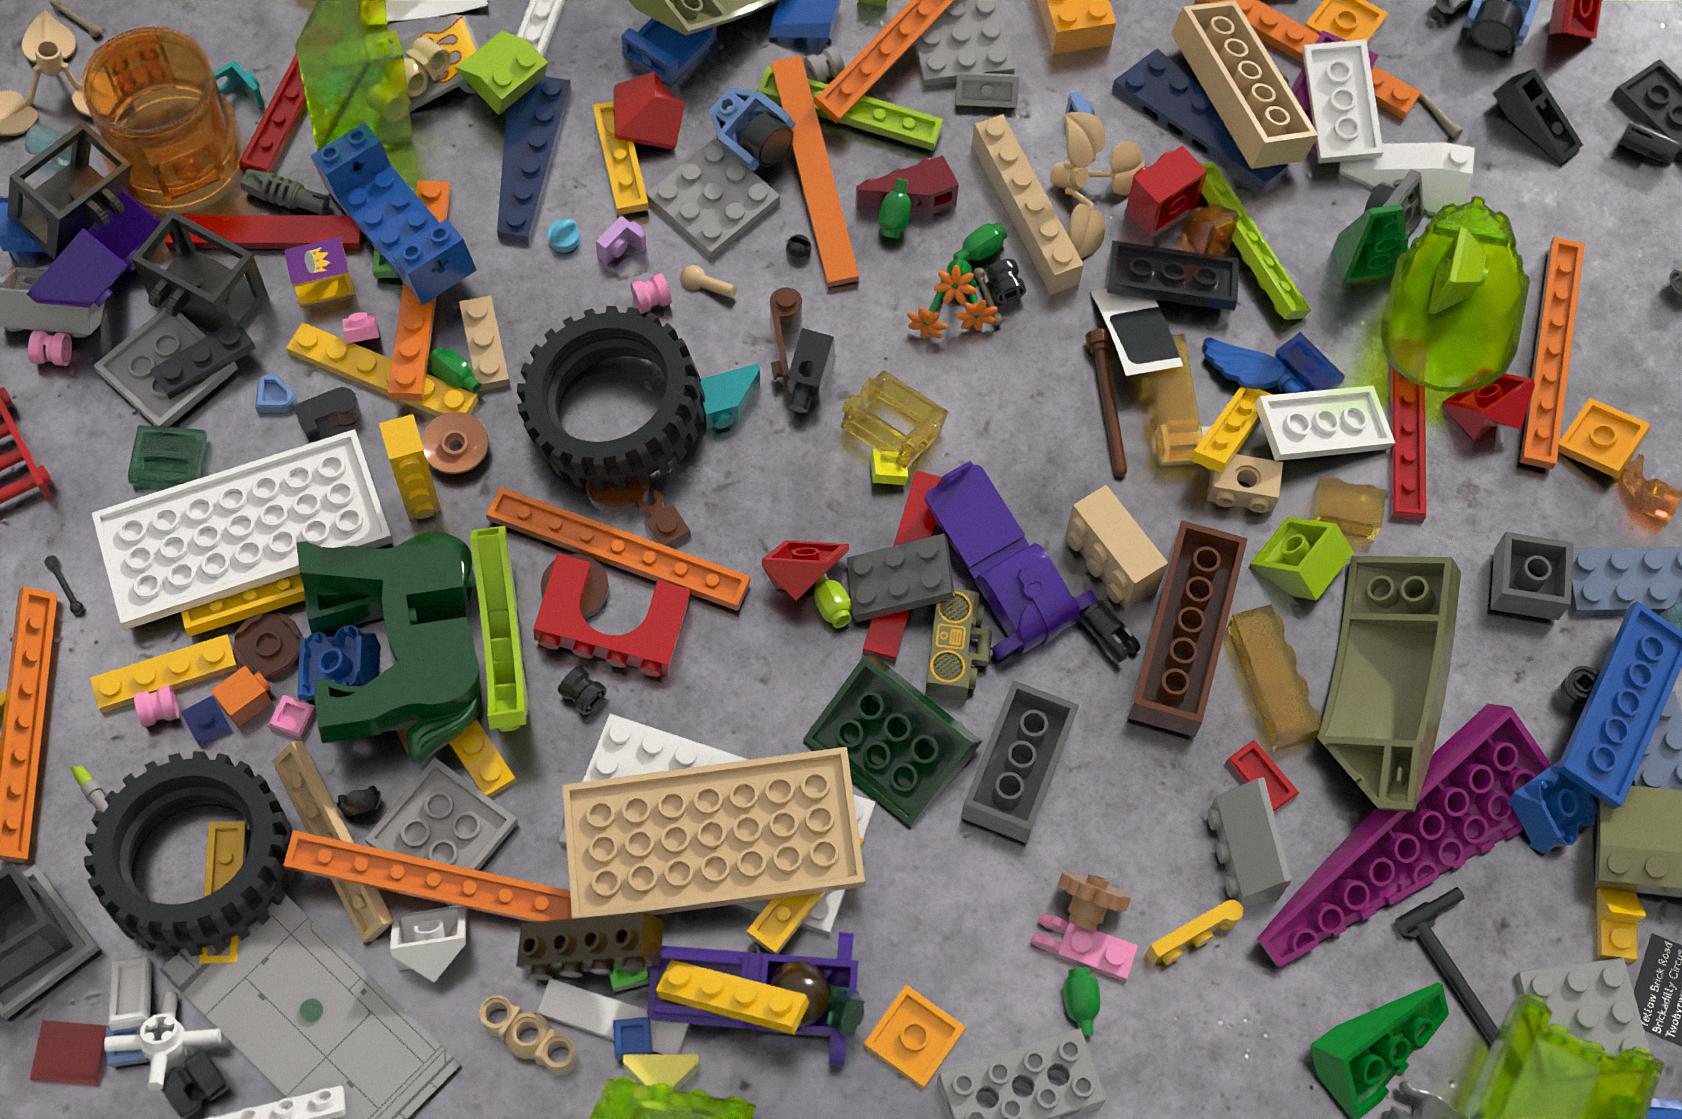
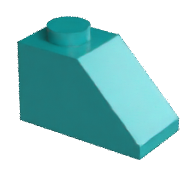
M758 364L701 379L700 384L704 391L705 402L700 404L704 411L703 419L707 429L712 427L726 428L734 421L739 420L760 385V367Z

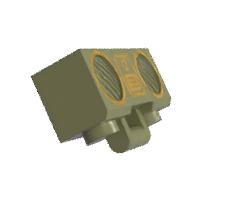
M954 589L955 599L936 603L925 695L966 700L968 689H975L977 668H971V664L979 666L989 665L992 631L975 628V625H982L984 605L978 604L979 593ZM970 639L978 640L976 653L968 652Z

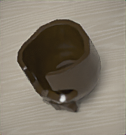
M803 960L782 964L772 974L770 978L771 986L807 995L809 1005L799 1027L811 1025L823 1016L828 1007L829 989L823 972L815 964Z

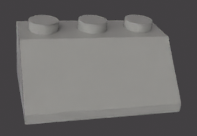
M11 267L0 278V327H4L7 331L31 329L45 331L47 334L63 332L69 333L73 337H86L91 335L101 324L105 302L100 307L93 303L90 308L38 304L27 296V292L45 273V269Z
M1262 777L1217 795L1207 812L1210 828L1217 831L1219 842L1216 844L1219 862L1221 864L1225 863L1228 876L1225 877V885L1228 896L1230 898L1234 897V900L1238 901L1242 907L1278 901L1292 881L1265 779Z

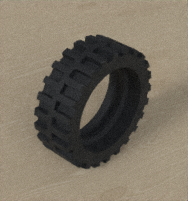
M606 306V313L596 314L593 308L585 310L584 318L574 321L572 316L563 320L565 327L558 332L551 328L544 334L547 342L542 347L535 344L530 351L534 360L531 365L524 363L521 369V374L526 382L517 384V394L522 403L517 405L518 411L524 421L523 425L541 457L548 466L552 465L557 475L565 479L569 474L574 485L582 488L585 487L586 480L591 481L596 491H606L608 484H615L618 491L628 490L629 482L639 480L641 486L650 482L649 475L659 470L663 476L671 470L668 463L674 457L681 461L687 454L684 448L687 441L694 443L698 436L694 425L695 422L703 423L704 411L700 403L705 402L704 391L687 345L682 338H678L675 329L669 323L662 327L658 316L649 312L646 318H643L639 309L634 307H628L626 313H620L616 306ZM627 356L648 360L659 367L666 382V393L663 401L651 419L631 434L610 441H585L570 436L560 424L557 412L562 395L572 380L589 366L609 358Z
M194 751L192 759H183L180 753L168 755V763L158 766L155 760L144 765L147 771L135 778L132 773L122 779L126 786L118 794L111 790L104 798L108 807L104 813L100 811L95 812L91 821L97 828L96 833H87L85 845L92 855L84 857V866L92 877L88 879V882L101 905L115 924L131 940L136 937L144 948L151 951L158 944L165 955L177 956L179 948H186L190 956L202 955V947L213 945L216 951L228 948L226 940L238 935L241 941L251 935L247 929L257 920L263 925L270 918L267 909L272 902L277 905L282 903L285 894L281 889V885L283 882L291 883L294 875L293 870L285 869L283 866L293 830L274 792L271 791L266 780L260 774L255 776L250 766L242 761H239L236 767H234L228 755L218 753L215 760H210L205 751ZM202 804H218L237 809L246 818L252 832V844L247 858L235 876L214 893L192 902L163 904L148 900L136 888L131 875L135 854L145 836L164 818L184 808Z

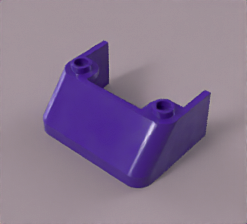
M123 189L116 198L125 207L124 212L120 215H114V213L106 209L104 212L108 215L110 221L106 226L101 227L95 222L88 231L83 228L26 295L38 304L90 308L94 303L100 307L112 294V291L108 289L111 284L125 270L130 274L134 271L135 266L131 258L162 220L128 191Z

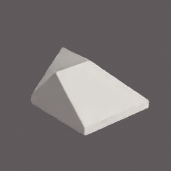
M450 906L393 915L394 922L392 923L390 953L398 970L413 969L432 982H435L466 944L467 909L460 906Z

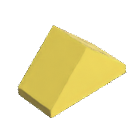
M623 1054V1063L626 1072L662 1107L699 1070V1054Z

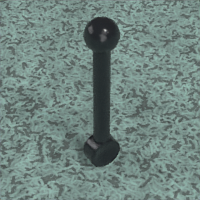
M48 556L44 561L45 566L48 570H52L70 602V611L73 614L82 613L84 606L80 601L76 600L59 569L60 561L56 556Z

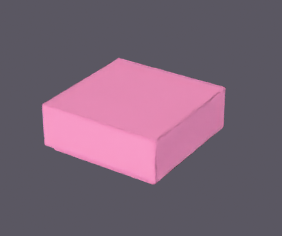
M282 695L268 723V727L270 730L302 741L316 713V707Z

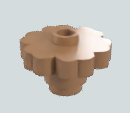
M1062 871L1057 887L1073 895L1068 912L1071 913L1068 921L1092 931H1096L1098 923L1102 924L1107 908L1126 912L1131 900L1130 895L1109 885L1108 880L1093 874H1088L1087 877L1074 872Z

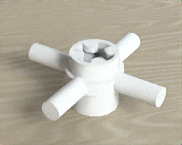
M167 991L163 994L160 1014L148 1018L142 1024L139 1035L105 1037L104 1040L106 1052L142 1051L151 1064L147 1088L151 1091H160L163 1088L165 1072L173 1067L178 1068L184 1063L187 1057L186 1046L221 1043L220 1029L184 1030L183 1026L175 1019L178 994L174 991Z

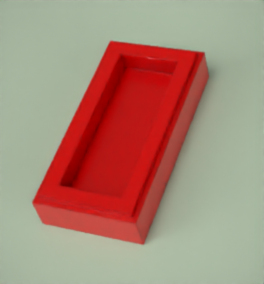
M1252 740L1226 761V764L1243 784L1264 777L1274 814L1300 794L1255 740Z

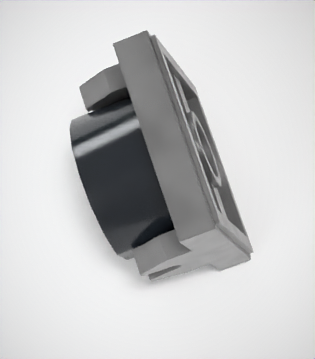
M1411 169L1404 179L1395 180L1392 185L1384 182L1378 184L1369 196L1364 213L1371 208L1401 204L1406 225L1405 231L1408 238L1424 217L1421 172Z

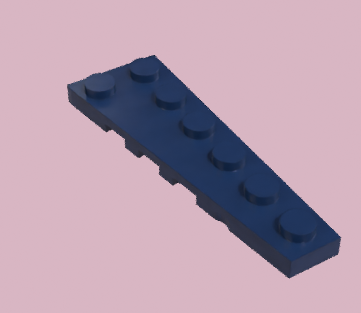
M1158 48L1114 80L1113 88L1141 108L1146 106L1158 114V119L1166 125L1171 123L1182 130L1184 137L1190 141L1196 140L1207 147L1208 153L1227 163L1230 168L1263 190L1286 173L1287 164L1251 169L1205 90Z
M545 76L543 80L507 108L497 224L499 239L530 243L572 88L571 80Z

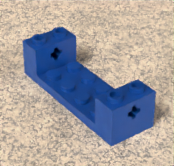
M365 122L310 155L325 188L421 305H424L477 271L464 238L447 219L439 222L391 166L381 141Z

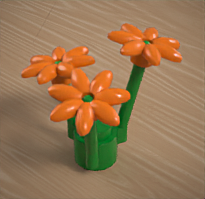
M958 258L948 264L946 272H938L941 282L933 288L937 293L929 310L926 311L920 306L918 314L913 312L907 313L908 318L913 321L908 326L911 330L921 329L920 335L922 338H926L929 333L935 338H941L942 334L939 330H945L948 327L945 323L937 321L940 314L936 310L943 295L944 304H948L955 296L960 305H964L967 312L956 314L957 319L964 320L961 324L962 329H967L974 324L976 330L980 331L982 330L983 323H995V318L991 315L995 314L998 308L995 306L986 308V300H981L978 303L975 289L976 280L973 279L972 267L967 261ZM964 293L969 294L971 304L965 303Z

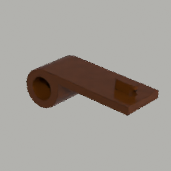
M790 287L777 289L770 297V326L777 361L771 362L773 380H777L780 377L783 393H789L787 383L789 368L783 336L795 333L802 325V297L799 292Z

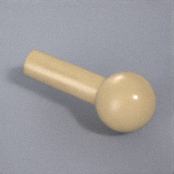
M689 265L681 272L680 280L686 289L697 290L704 288L733 298L737 293V286L706 276L703 269L697 265Z

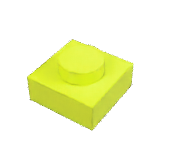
M873 449L870 456L873 483L906 485L908 470L905 451Z

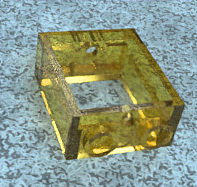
M883 370L875 379L869 378L857 396L851 395L842 408V412L845 415L841 427L907 469L941 434L949 411ZM878 397L917 422L918 425L908 435H905L866 408Z

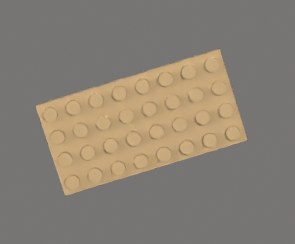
M847 747L562 785L572 918L643 911L650 915L866 887Z

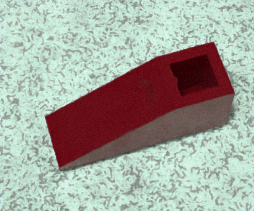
M944 155L924 159L919 164L905 169L898 168L888 175L877 179H867L856 186L855 203L857 207L880 209L886 194L894 190L896 178L908 180L906 194L911 201L910 211L931 212L956 203L959 184Z

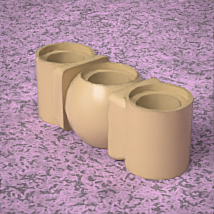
M423 36L416 39L411 45L410 50L405 52L408 58H402L393 63L389 71V78L383 74L380 80L373 82L367 89V103L389 119L399 118L405 112L407 106L412 104L409 98L416 97L425 91L428 85V78L435 81L437 76L446 72L450 66V53L428 37Z
M491 996L481 1004L479 1016L485 1030L490 1035L499 1037L502 1042L506 1043L508 1049L515 1056L522 1059H535L537 1064L546 1066L555 1075H566L575 1068L577 1052L572 1040L565 1035L558 1034L542 1015L534 1012L523 1013L520 1007L513 1006L502 996ZM494 1010H506L507 1016L503 1022L493 1024L488 1021L490 1014ZM527 1028H533L538 1031V1036L533 1042L523 1043L519 1040L521 1032ZM558 1047H564L569 1050L568 1058L560 1063L551 1061V1052Z

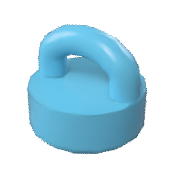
M573 219L558 220L548 229V241L555 251L562 253L570 252L579 245V228Z

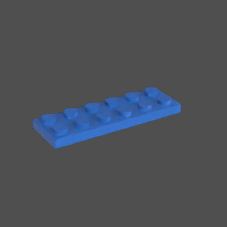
M1638 601L1631 604L1626 612L1556 769L1613 809L1621 807L1624 803L1682 667V631Z

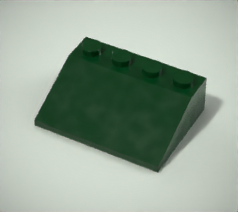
M863 656L803 738L816 751L847 747L851 779L909 827L915 824L956 777L983 742L876 656Z

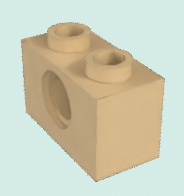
M1236 454L1223 473L1215 470L1210 471L1207 501L1216 502L1217 505L1222 507L1240 506L1258 513L1273 512L1280 495L1283 462ZM1240 481L1246 482V483H1248L1251 487H1250V488L1243 487V486H1241L1238 482H1240Z

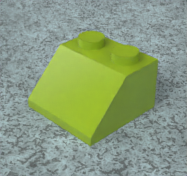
M501 31L456 67V71L499 115L544 79L548 62L526 39Z
M1286 517L1251 561L1250 565L1255 571L1291 596L1318 600L1338 572L1342 570L1354 551L1336 523Z

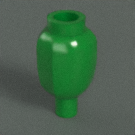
M896 178L894 190L888 192L882 202L878 223L882 228L881 234L884 236L899 238L900 232L907 228L911 201L906 194L908 180Z
M999 222L994 224L986 223L978 227L965 238L962 249L953 254V259L981 261L991 256L1003 247V240L1007 238L1005 228Z
M441 347L432 351L428 362L432 365V372L443 382L455 388L465 387L473 394L481 389L482 384L473 377L472 367L457 352Z
M1090 968L1069 969L1068 978L1063 983V996L1067 1013L1070 1018L1078 1022V1029L1081 1028L1084 1037L1093 1036L1092 1020L1095 1019L1100 1011L1098 980L1090 975Z

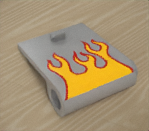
M447 16L439 23L380 53L388 76L393 63L402 58H408L405 52L410 50L413 42L420 37H428L446 49L451 55V63L446 72L438 75L435 81L428 78L427 88L422 94L409 98L412 104L407 106L404 114L458 86L467 93H477L456 71V67L479 49L469 21L465 16Z

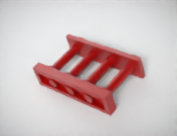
M5 387L0 389V412L5 422L0 424V439L12 434L18 448L0 456V471L25 460L31 475L1 488L0 504L36 487L40 489L45 499L49 500L53 496L48 485L53 482L44 465L37 466L8 408L14 404Z

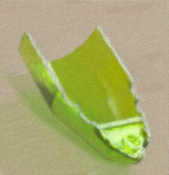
M1473 196L1469 203L1456 206L1454 203L1444 205L1425 226L1423 234L1412 241L1408 251L1401 253L1397 258L1381 326L1382 350L1393 368L1412 383L1435 391L1467 392L1488 386L1507 372L1517 353L1530 279L1524 273L1522 256L1517 253V241L1509 217L1501 211L1495 213L1485 205V198ZM1460 227L1466 228L1487 254L1484 268L1488 269L1486 281L1483 287L1478 286L1470 298L1436 314L1428 313L1439 259Z

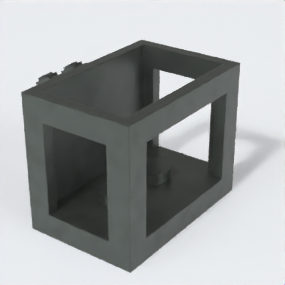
M83 121L10 175L7 217L56 260L83 228L88 231L95 222L101 227L106 226L110 222L108 215L104 212L106 209L110 210L114 215H120L124 212L125 207L116 197L123 189L128 191L132 164ZM72 144L70 163L35 190L24 181ZM91 144L116 165V169L105 177L89 165Z
M172 210L131 258L149 296L148 303L155 308L159 306L166 307L165 313L172 317L181 313L190 322L211 333L235 319L243 327L268 295L253 253ZM189 232L239 258V262L233 269H230L196 251ZM170 234L178 255L168 268L164 270L149 262L148 258L164 238Z
M13 863L0 870V993L74 947L38 888Z

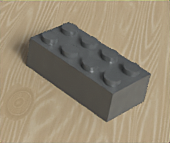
M1013 680L964 802L961 818L1027 843L1079 705Z

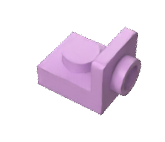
M620 216L596 240L597 258L608 264L614 257H620L628 244L640 253H643L646 250L645 231L638 223L634 221L629 222Z

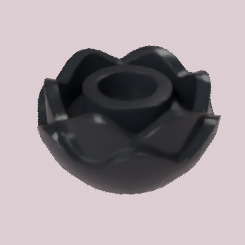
M369 786L366 790H354L348 795L341 794L338 795L336 805L347 817L370 812L378 808L381 800V791L377 790L376 786Z

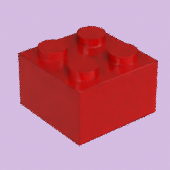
M1183 145L1173 152L1170 150L1165 152L1156 163L1148 168L1144 166L1134 174L1131 190L1128 194L1126 214L1149 238L1197 207L1207 170Z

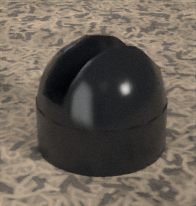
M801 234L791 236L786 243L787 257L796 263L808 260L811 256V243L809 239Z

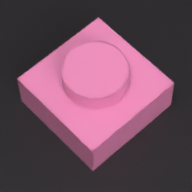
M358 312L350 315L347 319H342L347 344L379 337L375 313Z

